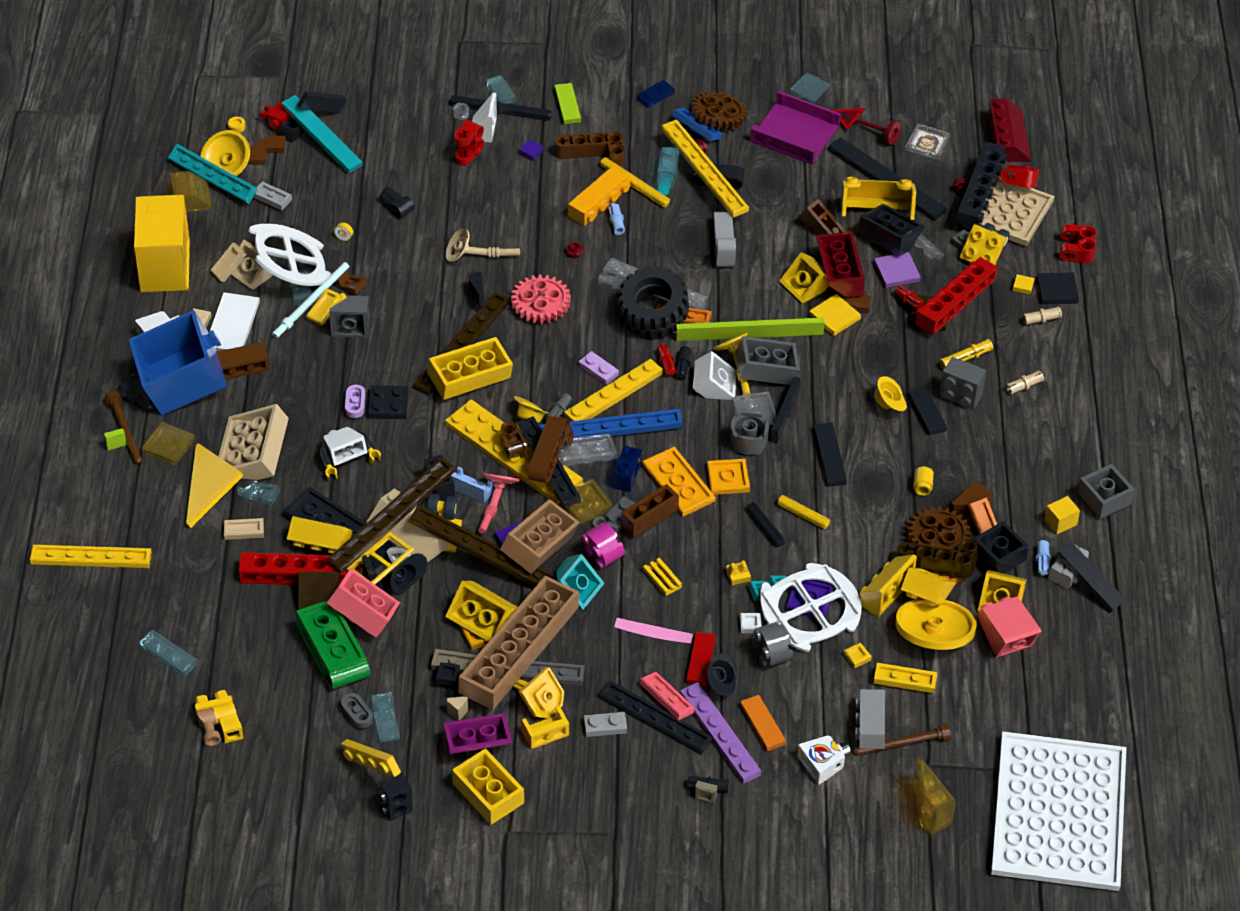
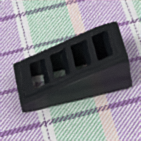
M291 118L280 125L279 136H286V140L292 143L305 130Z
M482 272L471 273L468 275L469 290L482 308L485 304Z
M363 555L361 557L363 576L371 582L378 574L369 558ZM381 580L375 584L377 587L384 590V586Z

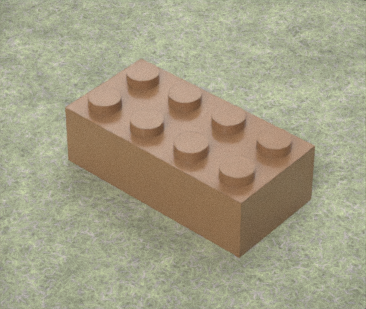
M549 499L507 535L500 550L529 573H532L573 537L580 522Z

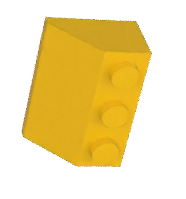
M917 556L895 557L891 562H887L879 575L876 574L867 587L864 586L860 591L861 607L880 617L903 592L901 587L908 568H915Z
M462 581L445 617L489 642L518 607L474 581Z

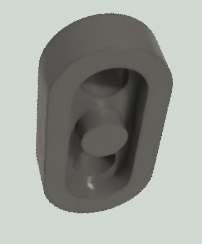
M355 693L343 696L341 700L342 710L351 722L358 728L369 727L373 723V713L362 698Z

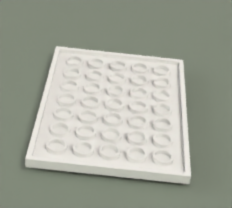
M1002 732L991 875L1119 891L1121 883L1126 747Z

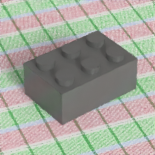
M742 336L736 349L740 379L791 385L793 378L797 377L800 371L796 343Z

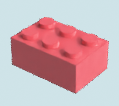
M350 568L327 604L334 610L342 613L351 622L362 627L368 634H372L377 638L400 602Z

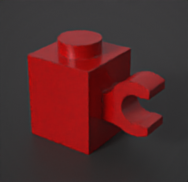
M278 102L273 108L265 105V112L259 111V117L261 119H268V127L279 131L281 124L292 118L281 107V102Z

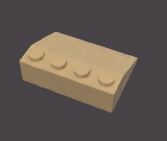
M277 404L229 416L218 457L241 471L243 474L241 479L260 480L274 476L289 418Z

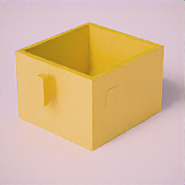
M184 195L136 197L134 249L141 292L189 290L190 238Z

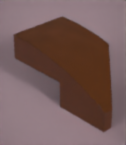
M346 270L332 285L357 295L367 285V281L363 277L349 276Z

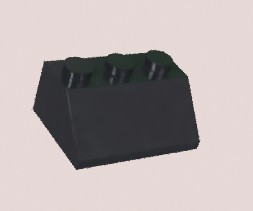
M881 204L860 216L858 235L890 251L894 255L901 256L912 249L924 230V225L911 220L908 216L885 204Z

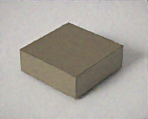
M697 781L695 799L715 803L718 786Z

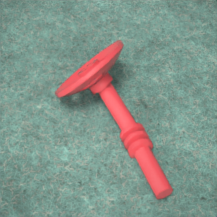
M481 473L485 479L494 483L493 487L495 489L490 504L487 505L483 513L484 518L478 529L479 533L485 534L491 520L494 519L505 484L516 483L520 479Z

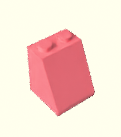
M1018 596L1014 598L1005 597L995 604H992V602L986 603L977 614L996 658L1032 647L1042 632Z

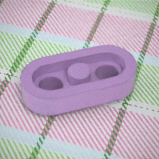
M352 385L346 390L345 412L351 418L361 417L365 410V389L360 385Z

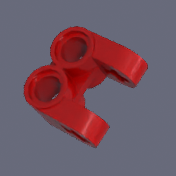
M465 120L462 126L455 132V144L460 147L455 152V162L457 165L466 166L480 154L484 146V139H482L484 133L483 126L470 120Z
M1009 165L1002 170L1000 176L1004 183L1024 188H1034L1037 186L1040 169L1030 166Z
M1066 224L1062 226L1061 239L1076 244H1063L1060 247V258L1070 262L1091 263L1096 250V229L1088 225Z

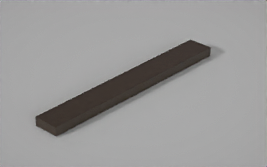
M494 292L485 302L484 307L474 314L439 355L475 344L510 304V299ZM426 369L413 384V389L430 396L436 387Z
M443 457L439 458L328 557V563L342 574L456 472L455 467Z
M417 505L409 520V523L534 587L538 585L544 576L557 581L556 575L541 567L529 573L502 552L500 546L420 505Z

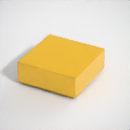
M1017 274L1013 292L1031 295L1035 278Z
M861 642L843 652V655L854 669L871 661L872 658Z

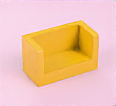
M560 706L555 707V716L532 725L528 724L526 718L522 719L521 731L531 749L569 736V722Z

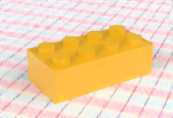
M497 337L429 358L427 373L441 397L445 400L511 378L513 363Z

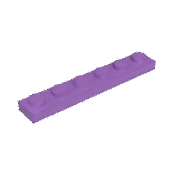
M697 682L680 690V694L695 708L693 714L707 734L713 737V742L741 782L744 784L761 776L760 768L700 684Z

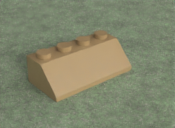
M394 488L383 496L366 524L395 499L400 492ZM415 507L389 532L414 548L411 555L415 553L423 554L429 562L448 548L450 543L409 523L416 509ZM391 538L388 540L394 546H400Z

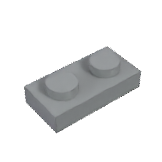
M263 181L256 187L258 190L253 198L279 210H283L292 201L291 194Z
M625 712L584 715L586 737L627 734Z

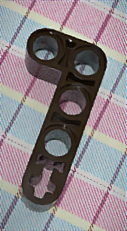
M972 539L961 541L958 550L903 542L897 547V557L915 555L917 556L915 568H921L934 574L969 578L973 574L978 561L977 542Z

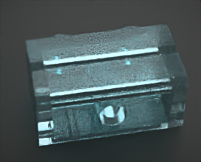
M662 148L657 186L675 187L680 149Z

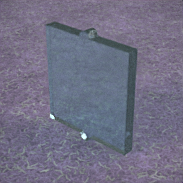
M806 73L790 89V92L814 103L830 87V83L821 80L820 77Z

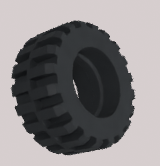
M648 266L643 270H636L635 274H629L626 280L621 283V288L618 290L620 318L626 328H631V332L634 334L640 333L642 337L651 336V338H657L660 335L664 337L669 332H675L677 324H684V320L687 319L689 310L687 287H685L683 279L677 273H671L670 269H661L659 266L650 268ZM649 295H661L669 299L666 305L658 309H645L638 305L641 299Z

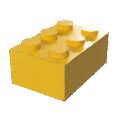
M486 748L452 770L453 785L490 825L524 804V789Z

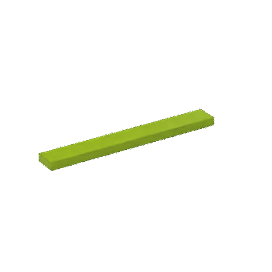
M824 318L677 324L676 341L733 339L744 333H748L747 337L753 338L823 335L825 321Z

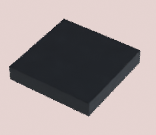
M1074 272L1038 273L1037 280L1042 304L1078 303L1079 297Z

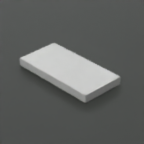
M223 293L210 331L214 330L221 342V346H215L216 351L245 346L260 298Z

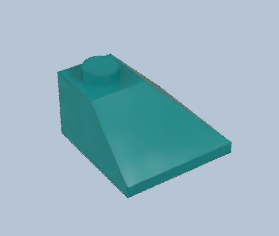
M582 554L567 557L556 570L558 582L579 591L580 610H584L605 584Z

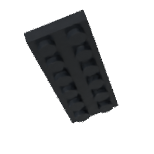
M310 486L284 509V515L291 520L293 516L346 527L352 530L351 537L366 524V522ZM386 541L375 553L386 560L389 557L387 554L388 549L396 546ZM372 556L368 557L376 570L381 563Z

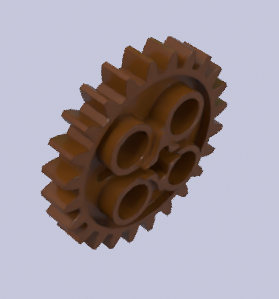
M712 90V93L706 91L705 94L701 92L700 96L696 95L691 106L692 114L695 115L694 118H699L698 122H704V126L709 124L710 128L715 126L717 130L723 128L725 131L727 128L733 130V127L738 129L739 125L743 126L748 113L746 111L747 107L744 106V102H740V99H734V95L728 96V93L722 94L721 91L716 93L714 90Z
M931 506L930 511L923 508V513L917 511L916 516L912 515V519L907 527V540L921 545L958 550L961 541L970 539V526L967 525V520H962V514L956 516V510L950 513L949 507L944 511L941 506L938 507V510Z

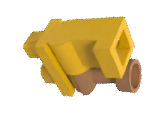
M225 690L216 692V699L208 701L205 695L196 697V716L199 726L206 731L204 741L207 746H215L221 742L219 732L214 729V725L220 724L225 743L243 739L242 726L232 697L228 696ZM237 731V733L233 736L227 735V733Z

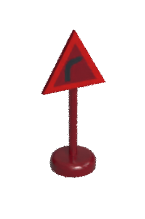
M866 108L832 110L841 114L840 123L847 131L856 122L883 131L884 140L889 145H894L900 136L901 123L898 121H891L884 128L858 119Z

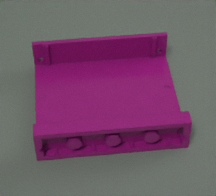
M778 91L776 104L760 126H752L750 142L813 165L840 127L841 114Z

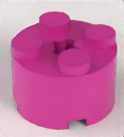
M606 522L597 525L581 536L582 541L586 545L583 548L586 555L595 558V564L600 570L625 554L622 542H617L616 537L618 535Z

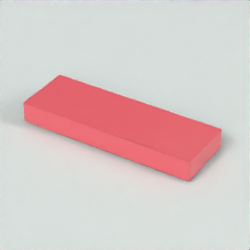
M657 672L640 679V685L677 720L694 713L695 708Z

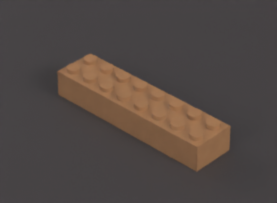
M544 576L459 676L458 693L494 710L579 608V591Z

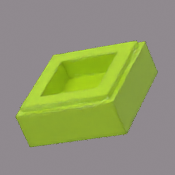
M123 428L104 433L108 450L126 446Z

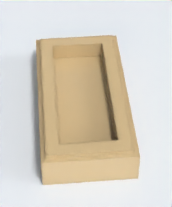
M233 242L211 271L220 281L225 282L247 254Z
M263 518L224 520L225 540L264 538Z

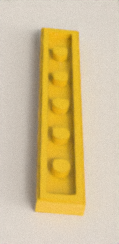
M33 545L30 563L34 565L149 568L152 551L151 548Z

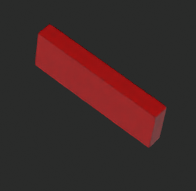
M696 632L686 684L693 685L698 682L700 686L707 687L705 671L713 656L716 634Z

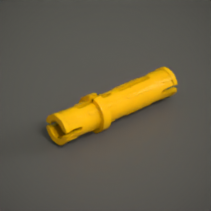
M988 339L976 345L971 344L969 348L943 359L941 358L939 360L940 366L944 370L952 357L962 361H967L971 358L976 359L981 354L993 350V344Z

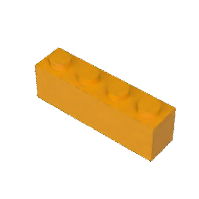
M613 165L568 204V217L583 226L592 222L598 214L604 212L612 202H615L619 196L629 190L630 175Z

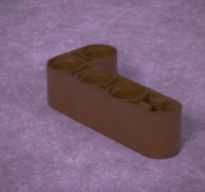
M619 132L561 135L555 138L554 154L559 159L608 156V159L620 167L624 165L625 147L623 136Z
M554 416L547 418L528 468L527 477L529 480L545 483L550 481L563 446H571L574 433L569 419Z

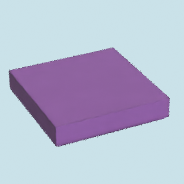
M909 252L901 256L890 255L874 259V264L885 288L920 282L921 277Z

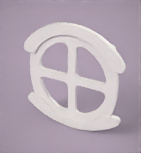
M257 224L249 228L248 231L255 234V247L258 254L255 260L263 267L265 273L305 286H320L331 276L330 272L325 271V263L319 251L322 250L324 245L313 237L296 229L277 224ZM272 236L282 238L285 251L267 247L264 241ZM290 240L302 244L313 257L294 253ZM268 255L288 259L290 271L278 266ZM295 261L314 265L316 269L310 274H300Z
M809 563L806 565V570L792 574L772 587L766 582L762 584L760 603L766 622L770 624L780 621L779 625L783 624L788 632L791 641L789 645L798 650L809 652L811 649L809 643L828 639L845 629L848 632H853L858 626L861 616V601L857 590L843 574L828 567L826 564ZM804 580L824 581L833 585L836 591L813 600L801 582ZM793 586L805 604L787 613H781L778 608L779 599L788 587ZM837 598H842L845 602L844 614L836 624L830 625L818 607ZM805 612H812L821 625L822 630L816 632L801 631L791 627L787 621Z

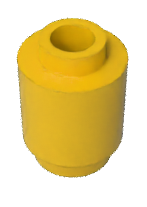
M919 467L914 472L913 487L915 492L921 496L930 494L933 489L934 473L928 467Z

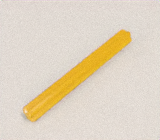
M607 157L600 161V166L606 170H609L614 165L629 174L630 186L662 207L669 205L670 199Z

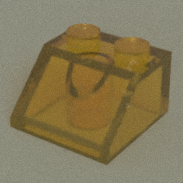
M189 171L170 173L173 195H184L186 212L212 209L208 182Z

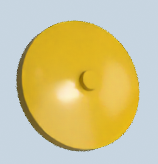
M923 598L915 599L902 605L896 614L895 625L901 636L921 647L936 650L955 649L968 644L975 636V617L969 610L952 601L945 600L943 604L931 606L924 603Z

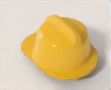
M880 377L877 381V388L874 391L875 401L885 410L889 408L897 411L906 410L907 405L897 382L889 377Z
M514 396V399L519 402L517 416L521 420L534 416L539 424L545 413L548 414V412L543 411L532 402Z

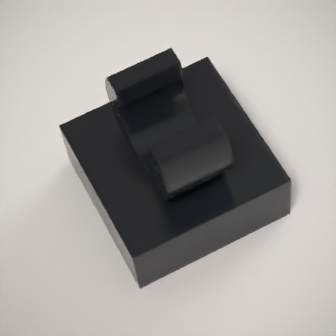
M440 662L436 683L443 684V687L447 688L456 686L460 674V665Z

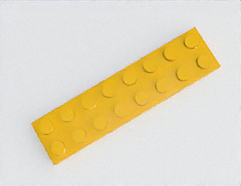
M472 399L445 420V425L543 496L555 504L560 503L549 483L528 479V468L533 457L529 448L528 454H518L513 456L512 459L507 457L500 440L501 425L504 423ZM562 464L575 488H578L583 483V478Z

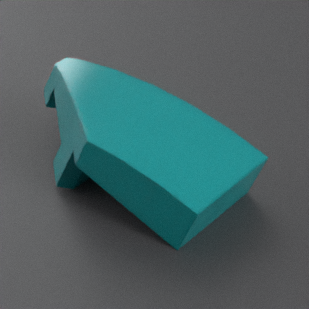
M770 576L768 581H750L748 588L753 600L760 601L763 583H769L772 587L786 578V576Z

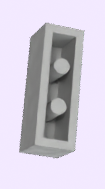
M860 689V698H856V710H860V713H856V725H860V728H856V740H860V749H885V690Z

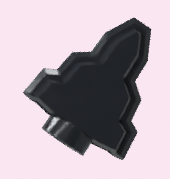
M129 374L125 376L122 383L116 389L121 398L138 403L140 407L147 410L155 408L154 403L142 387L139 375Z

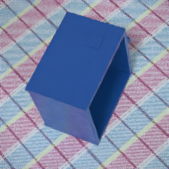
M194 310L129 339L142 387L161 415L227 387L215 346H221V342L214 330L208 333Z

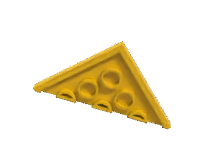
M199 443L195 449L186 524L190 528L243 477L241 471Z

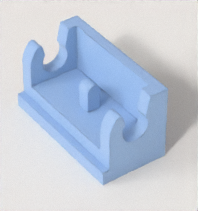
M458 467V473L454 472L451 475L455 482V491L485 504L494 492L493 482L488 480L487 484L464 475L463 469Z

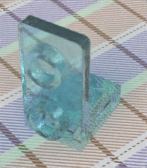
M392 692L371 695L372 710L379 741L387 742L400 739Z

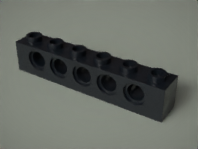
M985 141L957 212L956 225L972 229L974 224L979 225V223H983L985 216L983 212L988 210V199L991 200L993 197V187H997L999 179L997 176H1000L1003 170L1001 165H1005L1008 154H1005L1006 146Z

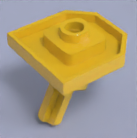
M545 667L529 683L519 679L514 685V688L519 691L534 717L549 719L555 713V707L560 706L561 708L563 705L564 690L550 667Z

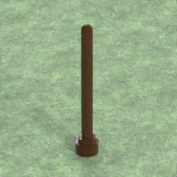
M110 391L105 395L107 405L113 408L119 425L124 430L126 442L134 462L140 464L142 461L120 406L121 396L118 391Z
M948 723L941 724L933 731L885 741V749L935 738L942 741L950 740L951 731ZM856 747L854 754L862 755L885 749H860V747Z

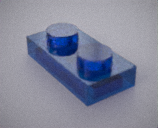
M662 80L638 93L637 99L647 108H650L675 94V88L665 80Z

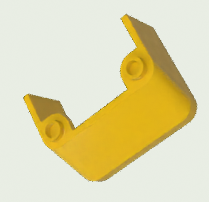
M847 177V180H843L842 216H846V207L876 208L881 204H885L893 209L909 210L910 219L914 220L916 203L915 184L907 179L896 182L858 180L856 177Z

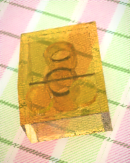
M919 756L916 758L912 781L919 822L923 829H927L933 835L952 825L956 800Z

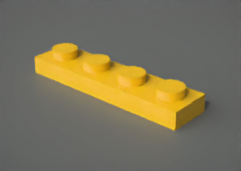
M349 739L341 743L344 749L343 754L348 761L393 777L401 773L393 755Z

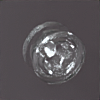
M458 103L453 107L456 119L464 120L468 118L469 107L467 104Z

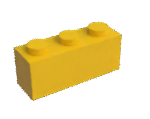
M292 516L287 540L292 541L293 546L304 548L305 545H309L312 550L322 552L323 548L328 549L327 553L333 554L351 538L352 530L342 526Z

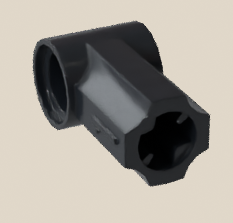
M387 186L380 194V199L391 208L397 218H401L415 209V205L410 197H402L393 188Z

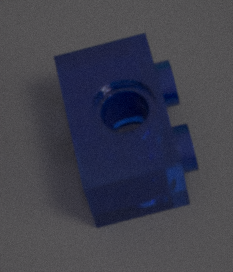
M623 446L613 471V489L631 493L642 465L641 449Z

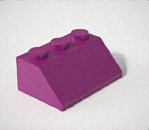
M505 713L444 723L448 755L512 744Z

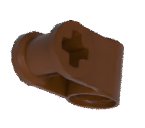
M510 421L503 423L500 430V440L507 457L512 459L513 456L518 454H528L527 443L517 425Z

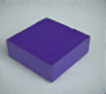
M528 140L519 149V154L534 161L544 151V147Z

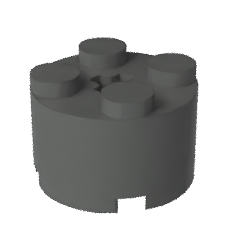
M743 411L741 415L734 416L730 428V444L733 451L748 455H760L768 443L769 423L767 419L765 420L762 414L755 411Z
M780 621L755 628L754 637L751 638L753 648L758 650L759 662L762 667H769L790 660L793 657V650L789 651L788 645L791 644L788 632L783 624L779 625Z

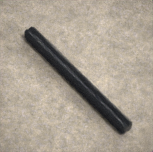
M452 95L450 104L479 109L486 100ZM497 102L498 113L551 120L552 111L548 109Z

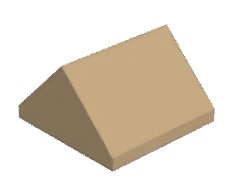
M243 240L240 248L247 255L231 275L254 290L272 277V275L265 273L263 267L256 262L255 259L258 255L256 247Z

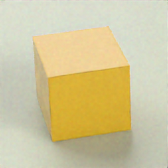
M1067 496L1047 505L1044 521L1057 535L1077 525L1080 510Z

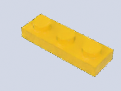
M877 663L874 684L934 693L937 672Z

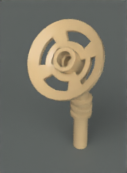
M465 228L455 232L446 249V258L450 262L457 261L465 253L488 256L489 258L491 256L493 258L495 256L497 258L499 256H520V248L499 249L497 247L495 249L493 247L491 249L489 247L485 249L469 247V231Z

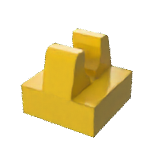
M745 561L736 564L731 563L726 566V572L731 585L751 581V575Z

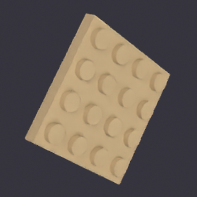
M997 176L999 178L997 187H993V197L991 200L988 199V210L983 212L985 213L983 223H979L978 226L983 227L986 223L993 224L995 232L1005 229L1010 232L1009 240L1027 246L1052 205L1054 196L1033 188H1024L1004 183L1001 177Z

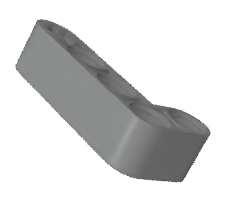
M714 212L716 267H735L736 238H734L733 218L729 212Z

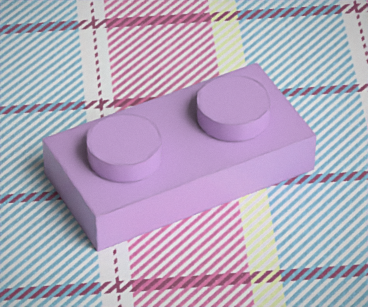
M592 351L579 361V367L605 385L619 375L618 369Z

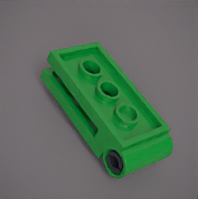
M327 600L297 610L296 617L298 620L295 621V626L321 674L326 679L329 688L332 690L370 677V669L367 658L342 613L334 610L327 604Z

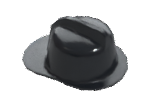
M415 553L392 569L385 577L390 583L392 591L397 594L405 593L419 580L427 569V558L423 554Z
M716 654L712 657L705 671V677L716 693L722 696L733 694L736 685L737 666L733 659L726 654Z

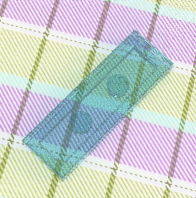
M153 629L139 641L141 648L183 676L187 675L198 664V659Z

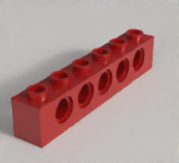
M982 257L972 261L968 268L964 271L962 270L954 280H950L944 289L941 288L936 296L930 298L923 307L918 308L915 314V325L934 335L995 281L998 266Z
M249 552L241 553L239 577L240 584L299 585V572L339 571L328 563L327 558L331 555ZM361 564L354 569V570H356V571H357L358 573H360V574H361ZM347 569L342 574L339 572V584L348 573Z

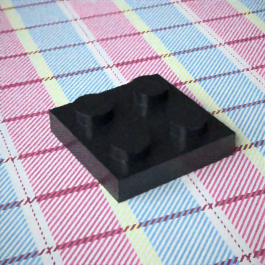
M371 385L369 419H407L409 386Z

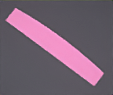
M620 618L616 619L614 626L644 636L683 643H691L694 635Z

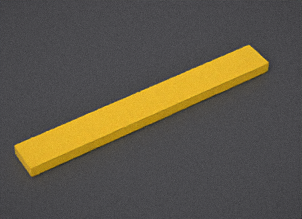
M677 119L661 125L663 133L733 218L749 212L748 205Z

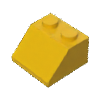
M804 253L798 255L779 280L802 303L824 293L829 286L824 268L813 257Z
M909 567L901 590L906 591V596L914 599L921 597L924 599V603L935 606V604H943L956 582L921 568Z
M988 570L978 611H980L984 604L990 602L995 604L1005 597L1014 598L1018 596L1022 602L1027 579Z

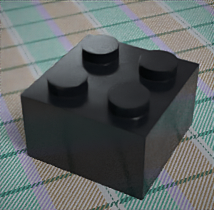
M1004 521L973 538L977 542L978 561L987 570L1004 574L1027 559L1029 545Z

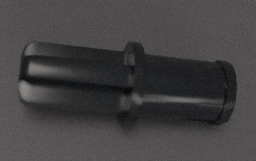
M688 346L680 347L679 358L676 360V376L680 380L687 377L688 368L691 365V348Z
M711 776L709 778L688 777V788L695 789L697 781L717 785V791L728 793L729 779L711 778Z

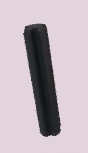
M755 502L748 504L747 511L775 546L780 547L784 545L785 538Z

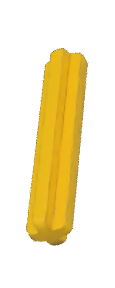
M781 495L778 499L777 504L823 529L829 526L830 519L784 495Z

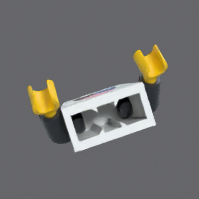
M345 427L337 431L331 430L324 436L325 442L321 446L320 457L324 467L327 468L325 472L328 481H330V474H334L336 479L338 478L337 470L332 465L336 466L368 452L370 464H374V457L380 461V451L373 450L374 446L364 432L354 431L349 427Z

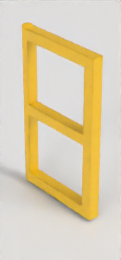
M388 532L363 554L367 557L372 556L387 567L371 582L374 585L409 556L414 551V548L410 547L393 533ZM390 538L407 550L392 564L375 553ZM358 558L353 564H351L347 568V571H349L350 568L354 570L356 567H358L362 563V558Z

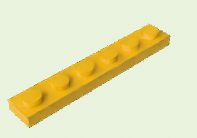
M649 359L565 411L564 417L570 421L592 419L661 376L663 369L652 359Z

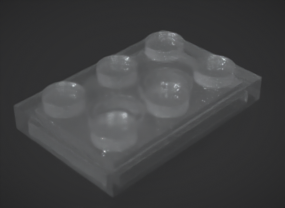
M610 433L573 438L571 446H563L558 459L565 466H572L578 463L589 464L593 461L616 459L617 451Z

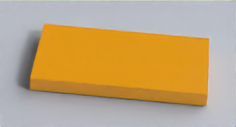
M675 447L642 461L643 468L659 488L668 484L679 495L678 512L682 517L715 502L716 497Z

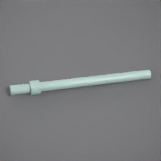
M344 262L289 317H285L280 322L281 325L272 335L278 338L285 330H289L294 325V322L323 294L326 288L328 289L349 268V265Z

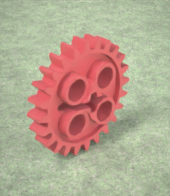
M539 274L538 278L532 275L531 280L525 278V283L519 281V286H514L511 296L512 309H515L516 314L520 313V318L526 316V321L533 319V323H535L537 320H540L541 324H543L544 320L550 323L551 318L557 321V316L563 317V312L567 313V308H570L571 302L570 290L567 289L566 284L562 285L561 280L556 282V277L549 279V275L542 278L541 274Z

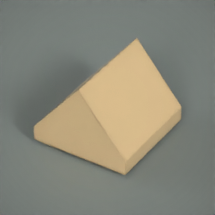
M447 698L448 714L457 721L461 720L468 712V698Z

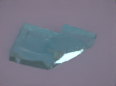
M256 479L252 481V485L246 488L239 487L237 492L245 498L273 505L280 492V488L278 485L258 484Z

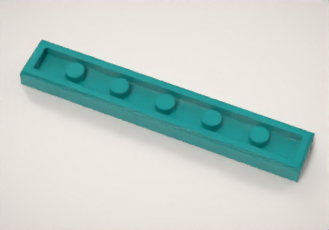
M296 95L281 103V107L348 174L362 166V161L311 110L300 109L297 106L300 99Z
M179 144L175 145L168 157L170 161L247 204L250 203L258 190L255 186Z

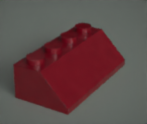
M1007 98L990 99L988 119L992 143L1006 146L1005 154H1008L1006 162H1031L1022 110Z
M843 232L816 235L828 285L846 297L865 295V277L853 233Z

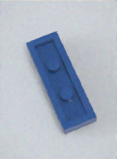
M674 109L672 116L679 123L690 127L691 131L702 135L706 141L712 142L721 139L723 133L714 127L710 128L709 124L704 126V122H698L699 118H694L695 115L687 109Z

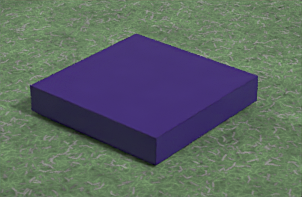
M812 580L801 582L813 600L834 592L833 585ZM795 587L792 588L786 606V611L788 612L805 604ZM830 602L818 607L824 618L826 617ZM805 612L801 614L804 616L815 618L812 612Z

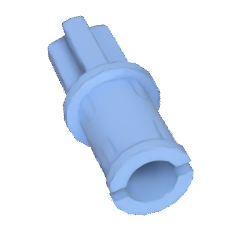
M611 203L609 206L610 222L613 224L614 233L621 235L625 232L624 216L621 214L619 205Z
M1045 540L1037 543V555L1035 558L1036 562H1038V572L1041 576L1048 575L1050 571L1049 562L1051 561V555L1049 554V542Z

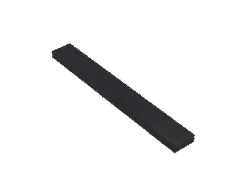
M841 137L829 145V151L873 180L896 182L903 180V178ZM916 188L915 208L934 221L946 213L947 208Z

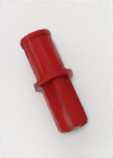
M902 285L898 286L900 289L896 287L895 295L900 297L905 304H910L915 309L922 307L924 304L923 300L917 297L913 291L907 290Z
M660 344L657 347L660 357L659 362L664 367L666 375H674L676 373L673 364L674 357L670 354L667 344Z

